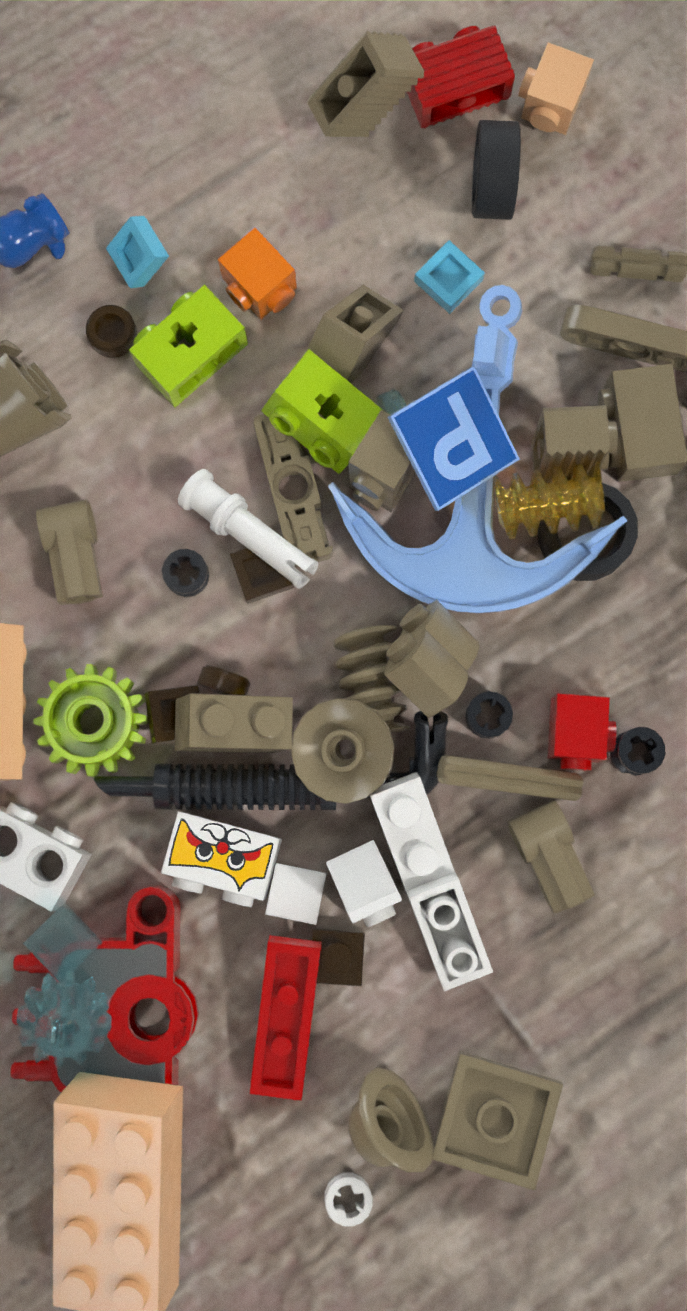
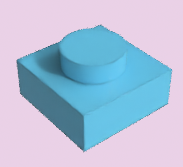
M145 216L130 217L106 247L129 288L144 287L169 257Z
M448 240L415 273L414 282L450 314L483 281L485 272Z

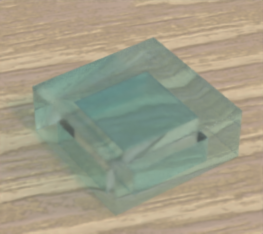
M64 904L23 944L59 982H62L103 942L67 904Z

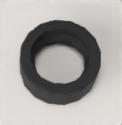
M480 120L478 123L472 178L473 218L502 220L513 218L518 192L521 153V129L518 121Z
M579 481L562 488L547 504L538 525V545L544 558L562 548L558 538V523L562 514L569 507L576 504L594 503L599 505L612 515L614 522L624 516L627 522L617 530V538L613 548L605 556L593 560L573 579L575 581H595L612 574L631 555L638 538V519L630 501L617 488L600 481Z

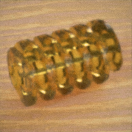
M599 461L595 463L592 477H588L582 464H575L571 480H567L561 467H554L550 483L545 482L539 469L533 470L529 486H525L519 473L515 472L511 475L509 488L504 489L498 476L494 475L499 523L509 540L516 538L520 523L524 524L530 537L537 535L539 524L542 520L546 523L551 534H557L561 518L566 519L572 531H578L582 515L588 517L593 529L600 526L602 514L605 512Z

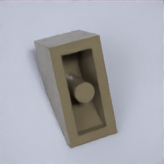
M363 284L323 314L307 350L310 349L342 377L352 383L365 370L400 319L404 310Z

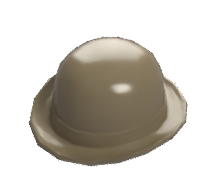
M375 1068L365 1076L359 1091V1100L351 1109L348 1122L351 1142L364 1160L377 1167L395 1166L405 1172H424L432 1163L434 1148L431 1130L415 1094L405 1080L389 1069Z

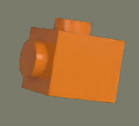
M256 228L252 229L218 259L222 279L229 285L226 288V292L243 312L250 308L262 320L271 311L273 313L282 311L293 300L295 290L297 289L295 269Z

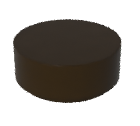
M105 305L97 308L89 316L86 323V335L97 353L104 357L117 358L127 354L134 345L133 342L137 336V328L127 310L117 305Z
M210 665L202 667L197 681L198 685L223 695H247L251 685L249 679Z

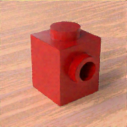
M560 693L553 696L550 702L547 759L561 760L560 769L591 771L592 762L599 763L607 760V751H614L617 736L616 721H609L610 697Z

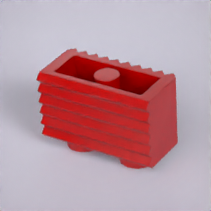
M495 25L481 30L478 26H469L457 32L452 40L438 45H434L433 42H423L412 48L424 69V78H418L417 85H412L411 92H407L422 129H426L430 125L435 126L438 122L443 123L447 119H453L456 116H462L465 113H471L475 109L480 110L484 106L489 107L492 103L497 104L501 100L506 101L511 97L515 74Z

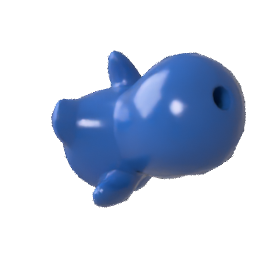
M43 193L26 198L23 204L25 211L15 209L0 217L1 265L8 268L22 266L46 245L55 259H61L64 256V238L70 232L53 204Z

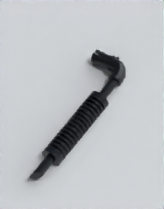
M418 711L415 714L414 757H409V770L406 772H390V777L386 778L384 784L417 772L426 795L434 790L439 783L437 780L439 759L446 755L448 716L443 711L433 716L432 729H429L428 717L422 711ZM156 763L153 776L94 777L96 785L109 796L153 797L156 810H172L173 805H175L176 810H182L183 805H185L186 810H192L193 805L196 806L197 810H202L203 805H206L207 810H213L214 805H216L217 810H223L224 805H227V810H233L234 805H237L238 810H244V805L248 806V810H254L255 805H258V810H264L265 805H268L269 810H275V805H279V810H285V805H289V810H295V805H300V810H305L306 805H310V810H316V805H320L321 810H336V802L326 801L307 789L296 774L294 764H290L289 769L285 768V764H280L279 769H275V764H269V769H265V764H259L258 769H255L254 764H249L248 769H245L244 764H238L237 769L234 768V764H228L227 769H224V764H218L217 769H214V764H207L206 769H204L203 764H197L196 769H194L193 764H187L186 769H184L183 764H176L174 769L173 764Z

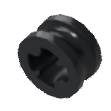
M176 550L169 554L163 563V579L169 589L178 596H196L208 585L210 577L209 568L203 557L194 550ZM190 561L193 569L200 571L199 576L196 580L190 577L192 584L182 586L180 579L173 575L175 567L182 569L179 563Z
M488 691L480 693L472 699L466 709L465 719L468 728L473 734L480 738L492 739L499 737L508 730L512 723L513 710L506 697L498 692ZM490 702V708L497 704L502 710V715L496 719L498 728L488 729V723L481 727L476 721L475 717L481 712L480 703Z

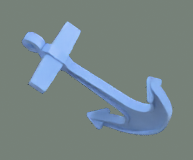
M505 285L493 286L481 298L479 304L480 313L488 326H478L472 367L475 366L498 416L500 393L505 388H509V384L513 382L514 361L518 346L517 339L508 329L515 326L522 314V303L517 292ZM498 300H506L510 303L509 311L503 316H496L492 313V307ZM496 475L456 499L452 518L445 534L435 543L422 548H407L395 542L367 510L344 494L334 482L328 485L348 532L364 558L382 577L405 594L421 602L431 604L437 599L447 610L457 612H501L535 603L555 593L570 583L596 559L616 531L627 522V519L622 516L611 524L579 536L543 560L527 563L513 560L504 554L495 541L493 510Z

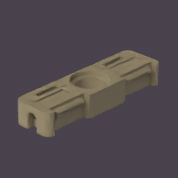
M265 414L256 416L253 421L283 538L317 562L330 559L333 556V546L327 547L329 542L320 510H317L321 509L322 506L309 455L305 456L303 445L295 438L279 432ZM298 475L306 480L308 484L306 494L298 500L284 498L279 491V486L285 477Z

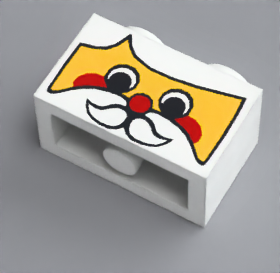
M178 811L161 873L174 877L171 885L173 887L202 894L204 885L224 890L222 900L252 907L254 899L263 901L267 898L282 839Z

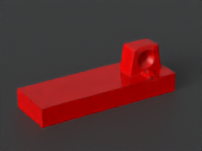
M269 935L249 1094L302 1101L322 944L320 941Z

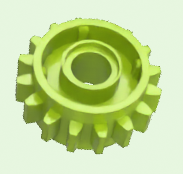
M86 664L83 675H79L75 670L68 668L66 669L67 680L61 684L51 680L48 683L52 690L48 698H38L37 703L44 707L43 716L33 720L35 725L43 727L45 733L37 742L43 747L52 746L54 750L49 757L52 763L58 764L64 759H68L66 772L71 774H77L82 764L85 765V770L89 777L98 776L99 767L103 765L110 773L118 772L117 760L122 757L133 761L135 756L130 750L133 744H145L146 738L138 732L139 725L148 723V716L140 714L137 709L145 703V698L141 694L130 696L129 692L132 690L134 682L128 677L116 684L117 671L111 667H107L102 676H99L97 668L93 664ZM98 707L104 716L103 725L96 733L86 735L81 728V717L88 709Z

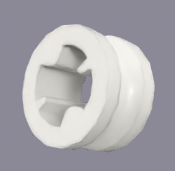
M343 1172L334 1176L328 1182L324 1192L325 1207L330 1218L337 1224L356 1226L362 1223L369 1216L372 1209V1194L368 1183L355 1173ZM346 1185H351L354 1194L363 1193L362 1204L356 1201L357 1210L351 1213H345L342 1204L334 1205L333 1203L334 1195L341 1197L340 1188Z

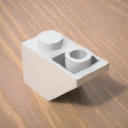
M374 840L326 862L352 924L363 919L368 928L396 914L393 904L402 901V898Z

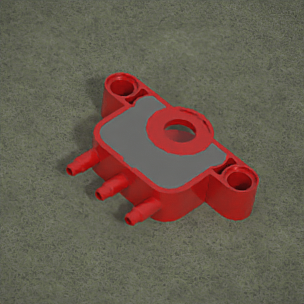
M157 885L143 888L133 894L128 902L126 913V937H92L73 942L60 952H30L29 954H17L14 957L13 968L17 972L51 974L50 1006L15 1008L12 1012V1023L14 1025L50 1027L49 1060L14 1062L10 1069V1075L13 1079L52 1081L61 1093L79 1072L178 1085L179 1060L175 1055L182 1050L195 1032L199 1011L193 991L187 982L175 975V972L180 968L181 908L179 899L172 890ZM150 895L163 899L167 908L165 919L157 925L148 922L142 914V904ZM141 999H157L165 1005L170 1017L169 1027L166 1032L155 1035L141 1029L135 1014Z

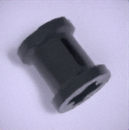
M636 727L616 737L615 749L610 753V759L613 766L623 774H631L633 776L647 774L656 770L663 763L666 755L665 744L662 737L655 730L648 727ZM642 742L647 749L641 755L643 761L640 759L632 762L627 755L633 749L631 743L638 744Z

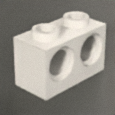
M10 802L7 808L0 806V831L9 826L15 831L18 840L15 850L10 855L6 856L0 852V884L51 912L62 909L92 855L80 848L83 839L59 826H55L53 832L35 824L38 815L17 803ZM51 850L57 852L63 860L62 873L55 880L48 879L41 870L42 858Z

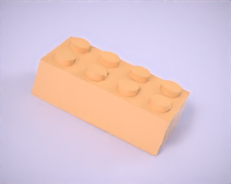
M79 1072L54 1101V1307L78 1311H165L179 1286L183 1086Z

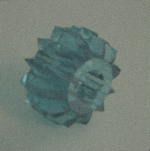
M72 970L66 973L64 982L60 983L48 973L43 978L42 989L30 986L26 991L24 997L25 1005L18 1009L16 1022L22 1028L19 1037L22 1047L34 1046L33 1057H35L36 1063L50 1055L54 1057V1064L59 1070L64 1064L65 1058L72 1057L82 1066L83 1062L86 1061L87 1051L100 1053L104 1046V1035L108 1034V1031L111 1030L112 1016L109 1015V1012H106L109 1009L108 996L106 993H95L96 982L92 977L79 985L75 983V974Z

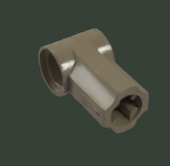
M82 500L37 509L36 519L39 536L45 552L49 553L57 602L60 605H76L103 597L94 544H97L98 541L97 530L89 501Z
M555 800L507 821L513 841L526 864L530 863L538 885L552 913L555 914L570 909L595 896L573 849L574 837L570 826Z

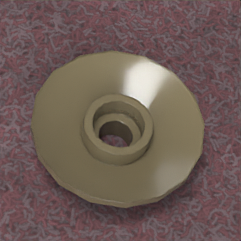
M336 698L318 703L302 716L293 733L291 756L296 774L309 791L326 801L347 804L366 799L384 784L392 769L394 744L388 725L376 710L359 700ZM344 739L351 741L355 746V754L351 759L345 758L340 752V744Z

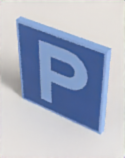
M475 366L466 369L388 416L435 511L441 510L520 460Z

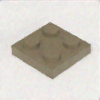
M459 1051L434 1140L432 1160L535 1190L563 1084L559 1080Z

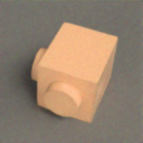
M548 42L537 70L528 67L518 93V97L525 99L521 119L529 121L535 128L541 131H556L566 135L587 85L594 59Z

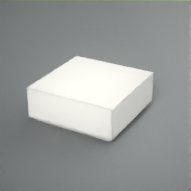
M276 863L265 915L316 925L327 873Z

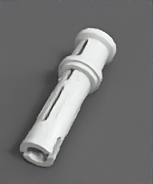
M206 469L197 471L188 479L178 497V504L183 509L195 510L210 522V529L217 535L226 536L230 534L291 581L296 588L300 589L310 581V578L295 568V564L305 572L308 571L314 575L318 568V562L308 557L247 511L248 505L241 495L229 494L213 481L214 476Z

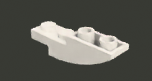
M415 772L382 785L370 795L443 990L447 991L493 973L420 776Z

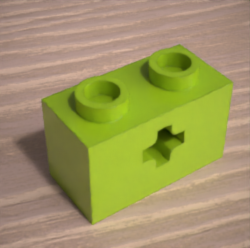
M204 284L195 293L187 292L182 295L172 306L171 314L158 325L150 324L141 330L135 337L134 345L129 351L136 366L175 408L248 345L245 327ZM184 339L188 343L195 342V344L188 348L185 344L178 345V342Z
M310 349L307 350L261 409V412L269 417L271 424L279 432L295 438L309 450L310 455L317 463L324 467L332 468L338 474L349 465L351 457L381 411L377 404Z

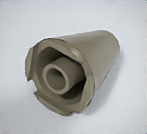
M8 340L0 342V457L63 427L72 419L71 414L61 412L67 407V404L54 384L35 362L29 366L22 364L16 357L23 351Z

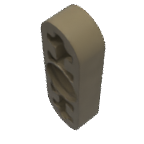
M572 305L567 307L560 331V336L566 341L653 365L672 364L673 370L687 372V331L591 306Z

